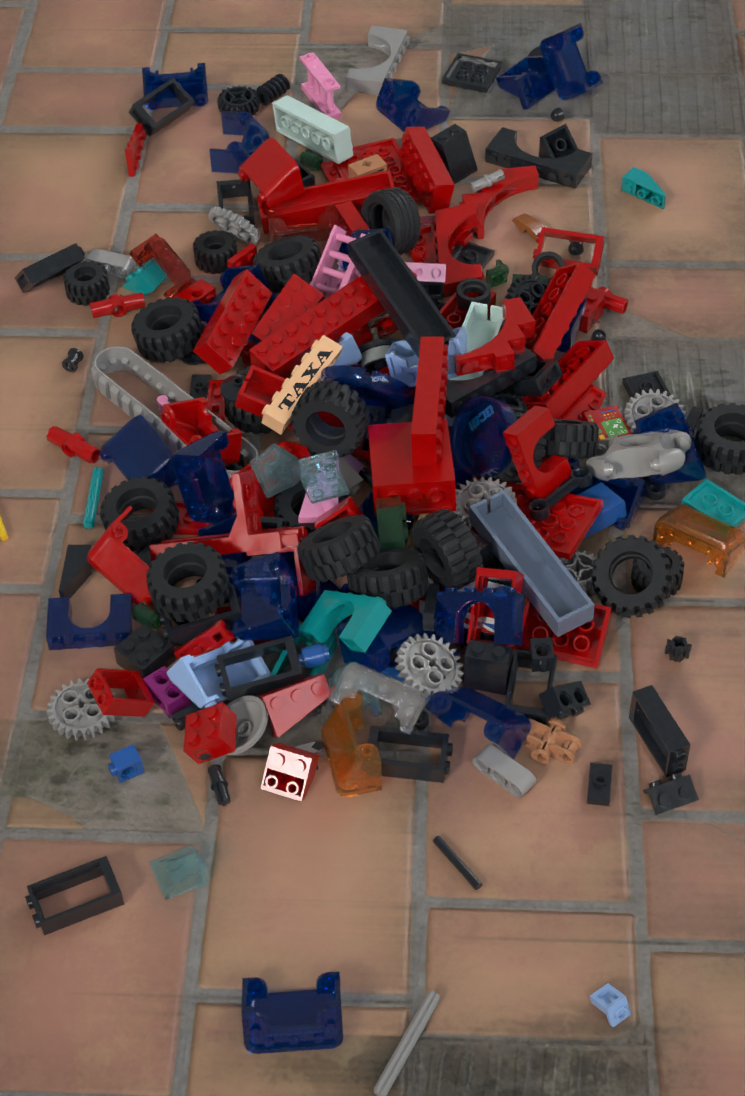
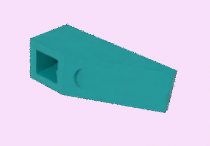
M633 167L622 176V191L661 209L665 208L666 194L647 172Z

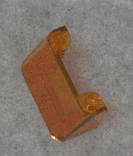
M686 505L674 507L662 515L654 526V542L663 547L665 543L671 546L675 541L708 556L707 563L710 565L713 563L717 568L715 574L725 578L745 550V533L742 530Z
M360 689L345 692L321 728L322 741L337 793L342 797H352L382 790L381 758L377 747L369 743L358 745L356 740V731L364 729L362 719L363 697Z

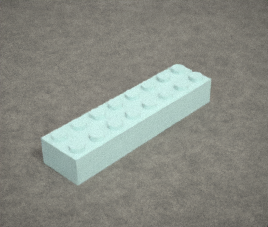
M471 302L462 327L465 326L467 333V353L482 347L499 334L505 324L502 307L491 305L490 321H488V304ZM490 369L461 375L449 380L474 379L490 372ZM477 405L454 418L445 414L448 425L465 429Z

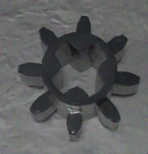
M675 636L672 640L667 639L664 653L669 654L670 660L680 663L684 658L689 659L692 644H687V638Z

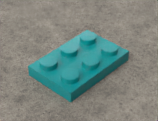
M707 478L686 495L681 502L682 506L728 535L745 521V502Z

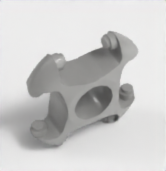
M671 429L665 433L650 432L620 437L615 435L598 442L596 457L589 458L586 461V466L591 469L593 477L605 481L656 474L666 475L680 469L684 465L685 452L691 446V438L683 431Z

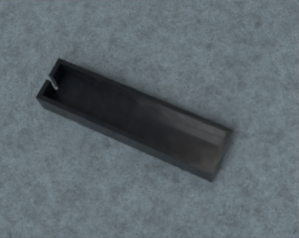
M376 230L349 242L348 257L417 357L419 358L421 337H444V344L449 346V339L457 335L383 230Z

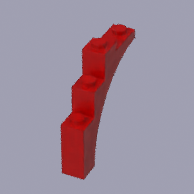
M536 165L501 169L504 173L502 176H505V179L476 193L462 194V202H459V205L476 203L480 226L472 228L473 233L476 232L477 239H484V222L496 205L515 194L538 189L539 175Z
M520 297L502 301L505 324L496 337L478 349L454 356L455 373L457 376L494 369L496 373L515 369V354L525 352V338L535 337V319Z

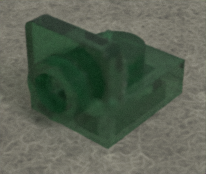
M500 259L496 260L495 268L486 271V283L489 284L490 288L507 282L509 269Z

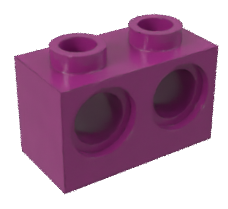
M163 666L143 678L155 703L171 718L172 713L191 704L190 699L170 681L166 673L168 669Z

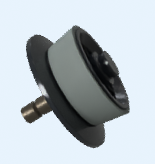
M377 328L370 329L372 341L358 346L363 357L361 369L365 372H378L386 367L385 353L393 342L400 341V339L396 338L379 339Z

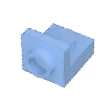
M609 983L589 996L591 1003L606 1014L609 1025L615 1027L631 1015L626 996Z

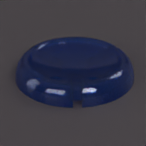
M345 365L328 366L321 371L320 383L321 381H329V383L336 381L340 385L346 384L349 386V389L352 391L356 390L359 393L358 396L362 397L366 402L365 406L385 407V414H391L393 409L410 405L415 399V392L410 386L394 377L377 371H373L372 375L369 376L366 375L365 368Z

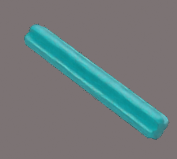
M95 467L92 471L83 519V527L85 529H92L95 524L104 474L101 467Z

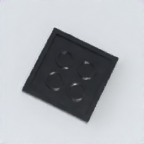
M457 53L442 78V84L487 93L502 67V62Z

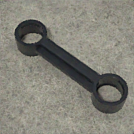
M587 466L575 467L571 471L572 478L545 499L538 498L529 503L531 518L535 521L547 519L550 516V508L577 487L584 488L592 483L591 469Z

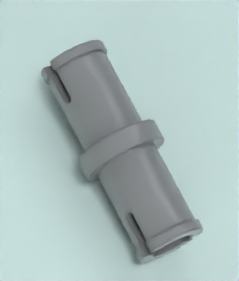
M499 169L471 182L472 191L476 193L505 179V176H502L504 175L503 171Z

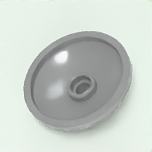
M242 696L227 705L237 715L235 752L226 755H236L245 752L253 747L262 737L268 722V711L263 701L258 697Z

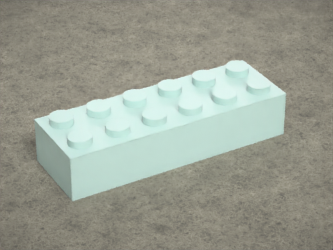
M288 95L272 103L277 132L337 164L353 156L349 126Z

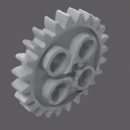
M214 206L207 215L208 219L211 220L210 222L214 224V227L219 228V231L229 232L237 241L240 240L242 243H247L248 245L251 243L256 244L261 236L258 229L254 228V225L237 213L234 214L231 210L227 211L225 208L222 209L219 206L218 208Z
M649 389V393L642 390L641 395L635 393V397H630L629 402L626 403L624 420L627 422V426L631 428L630 431L637 434L650 432L665 433L669 432V429L681 431L686 420V411L683 410L684 405H678L679 399L673 400V394L669 397L666 396L667 391L660 394L659 389H657L656 393H653L652 389Z
M481 477V481L473 478L472 483L467 480L466 486L460 484V490L456 489V511L453 512L464 521V524L468 523V527L471 529L473 525L469 521V506L486 499L488 514L490 496L505 489L516 505L517 498H515V492H512V487H507L506 482L500 484V479L493 482L492 477L488 481L484 477Z
M426 633L422 637L419 634H416L414 638L409 637L400 646L401 648L397 651L398 656L395 659L398 663L395 669L401 671L398 677H404L405 679L402 684L410 685L409 692L415 689L416 696L422 693L425 700L429 695L432 701L437 697L442 700L445 696L449 697L462 682L460 677L464 672L460 671V669L463 667V664L457 663L461 657L453 655L456 649L450 650L449 642L444 645L442 644L443 638L437 641L434 634L428 638Z
M78 678L76 684L71 680L68 687L62 684L63 690L56 689V696H50L51 702L47 703V715L53 730H58L60 736L65 733L67 739L74 735L75 740H78L79 736L83 735L84 740H86L87 735L91 734L95 738V732L98 731L103 734L102 728H110L109 722L115 721L114 716L102 714L87 684L89 678L85 682Z

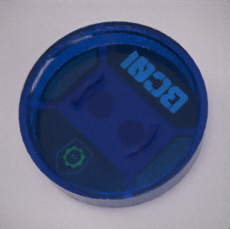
M480 396L469 400L459 410L451 427L450 445L453 460L463 472L479 477H492L502 472L509 465L512 455L509 447L506 445L503 432L517 421L515 412L510 405L500 399Z

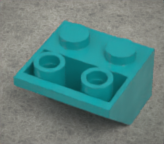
M160 254L154 258L150 256L144 263L141 262L136 266V271L131 272L125 278L127 281L122 286L136 293L142 292L146 296L154 291L173 269Z

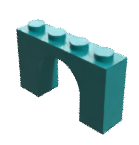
M325 590L298 631L310 643H320L323 645L335 627L343 619L352 615L339 638L350 650L365 653L392 611L386 606V601L378 596L369 597L364 594L355 595L350 592L341 593L337 590Z

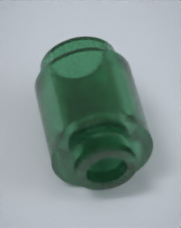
M306 149L300 154V163L312 171L321 170L320 163H324L321 156L310 149Z
M146 602L137 604L134 607L133 619L142 625L145 623L154 630L161 627L162 623L156 608Z

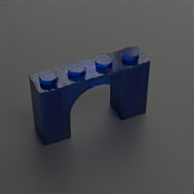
M445 588V592H437L435 640L438 641L440 638H443V644L448 642L450 644H464L465 616L473 605L484 602L490 607L494 615V644L522 645L524 593L516 592V588H503V592H496L497 588H484V592H477V588H464V592H458V588Z
M131 593L112 594L110 596V613L108 618L102 624L92 628H82L72 623V607L69 597L48 598L46 640L49 650L117 646L133 633L134 605Z

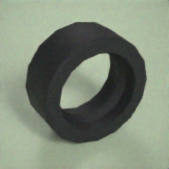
M551 251L542 252L537 255L531 266L534 278L538 275L540 276L538 267L545 259L555 260L559 267L565 266L562 257ZM546 279L547 285L550 283L551 279Z
M471 278L460 282L457 286L456 301L462 309L468 311L471 302L490 304L491 289L485 281ZM469 292H478L482 294V296L473 298L465 296L464 294Z

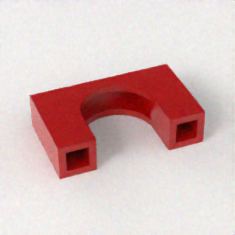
M536 405L503 432L506 445L509 447L512 455V461L523 484L524 492L527 498L534 500L538 498L545 499L571 476L572 471L568 459L557 455H552L536 468L533 459L536 443L555 426L550 409Z

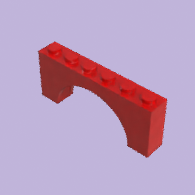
M475 202L436 210L433 224L436 229L434 230V237L437 241L434 244L438 255H435L437 264H446L443 295L448 297L453 296L459 283L466 279L475 278L485 281L481 264L461 263L452 256V250L456 241L468 230L480 226V220Z

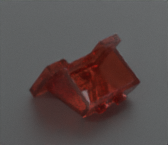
M157 233L129 253L140 267L154 259L175 284L163 294L165 298H175L176 295L196 282L191 275L190 269L166 240L159 237Z

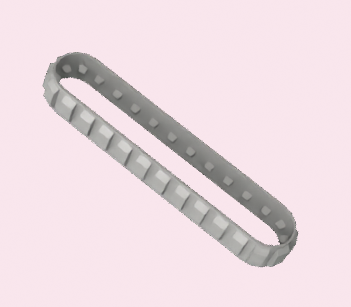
M109 347L97 354L91 368L96 389H99L102 395L147 429L149 433L158 438L165 446H168L175 454L177 449H182L189 457L196 471L205 476L207 480L222 491L234 495L229 479L232 477L231 474L238 471L226 470L212 459L196 455L157 415L110 379L107 374L120 370L129 371L160 395L167 396L170 403L194 398L142 357L126 347ZM212 413V423L223 434L230 433L232 428ZM242 437L240 453L243 455V460L250 464L261 456V452L251 442Z

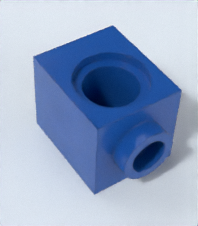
M134 744L109 754L111 762L108 764L109 771L112 777L117 776L120 783L144 773L142 759Z

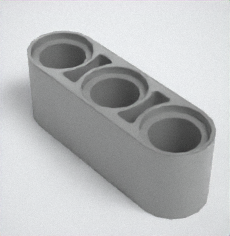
M95 248L89 252L84 260L86 262H98L105 267L109 276L123 279L136 266L135 260L130 256Z
M491 744L486 745L472 759L477 770L517 798H522L537 782L532 772Z

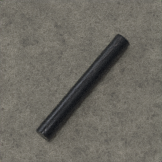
M436 836L433 839V843L475 890L482 887L480 880L440 836Z

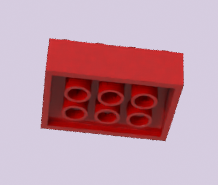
M527 598L515 649L529 651L530 638L552 637L554 655H558L557 660L598 669L611 621L612 608L595 604L593 620L557 637Z

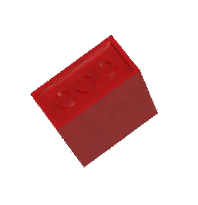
M444 419V432H441L443 433L442 457L438 458L437 466H413L412 422L368 425L375 517L434 513L440 509H448L451 512L456 511L455 474L447 419ZM383 503V504H388V505H387L388 507H386V506H381V507H379L378 505Z

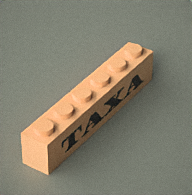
M325 335L319 341L315 340L311 347V352L305 353L301 360L302 364L300 366L296 365L291 373L292 377L290 379L286 378L281 388L283 389L280 392L276 391L271 400L273 402L264 407L261 413L263 415L261 423L281 435L292 420V411L301 394L307 387L316 382L320 383L339 358L343 346Z

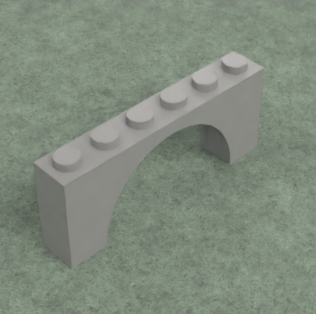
M372 25L368 33V47L384 52L389 58L375 67L366 69L350 68L346 76V91L383 96L385 90H388L389 82L393 79V73L397 71V65L400 64L402 55L405 54L406 46H409L410 37H408V30Z

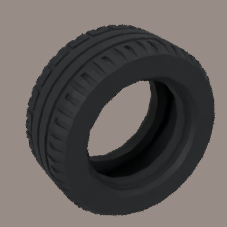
M395 187L374 191L368 195L361 209V217L372 232L382 229L399 254L410 252L416 246L421 233L420 215L415 201L406 191Z

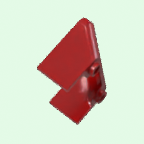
M129 506L92 546L87 554V560L90 565L137 606L148 608L153 604L146 583V574L150 568L123 544L128 536V529L123 522L132 510V507Z

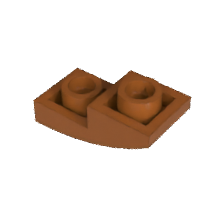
M526 213L512 220L522 233L527 231L535 241L537 233H541V228L545 227L537 219Z

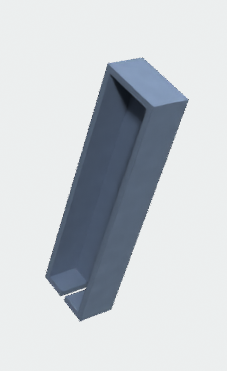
M505 489L489 497L488 514L486 499L469 506L470 523L482 538L491 543L493 553L506 570L518 571L524 574L523 593L557 637L593 620L595 604Z

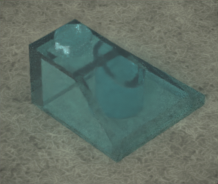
M275 443L271 444L250 463L267 498L296 485L306 475L298 458Z
M192 844L149 861L165 900L209 883L206 866L199 851Z

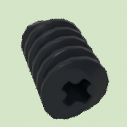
M277 74L266 83H263L256 90L260 103L267 106L278 99V97H281L282 94H285L290 89V82L283 74Z

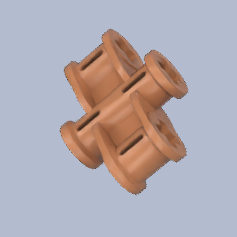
M526 719L523 722V729L515 737L516 742L520 746L532 750L531 757L540 764H548L550 757L565 764H572L577 750H580L583 745L578 737L565 733L566 726L558 719H550L547 726L533 719Z

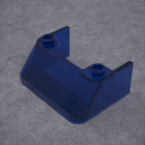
M222 111L223 134L243 136L242 142H231L227 149L210 148L212 172L238 174L239 167L265 140L270 138V134L250 113Z

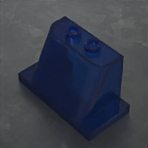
M558 51L544 56L525 57L496 77L499 88L518 97L523 109H529L567 81Z

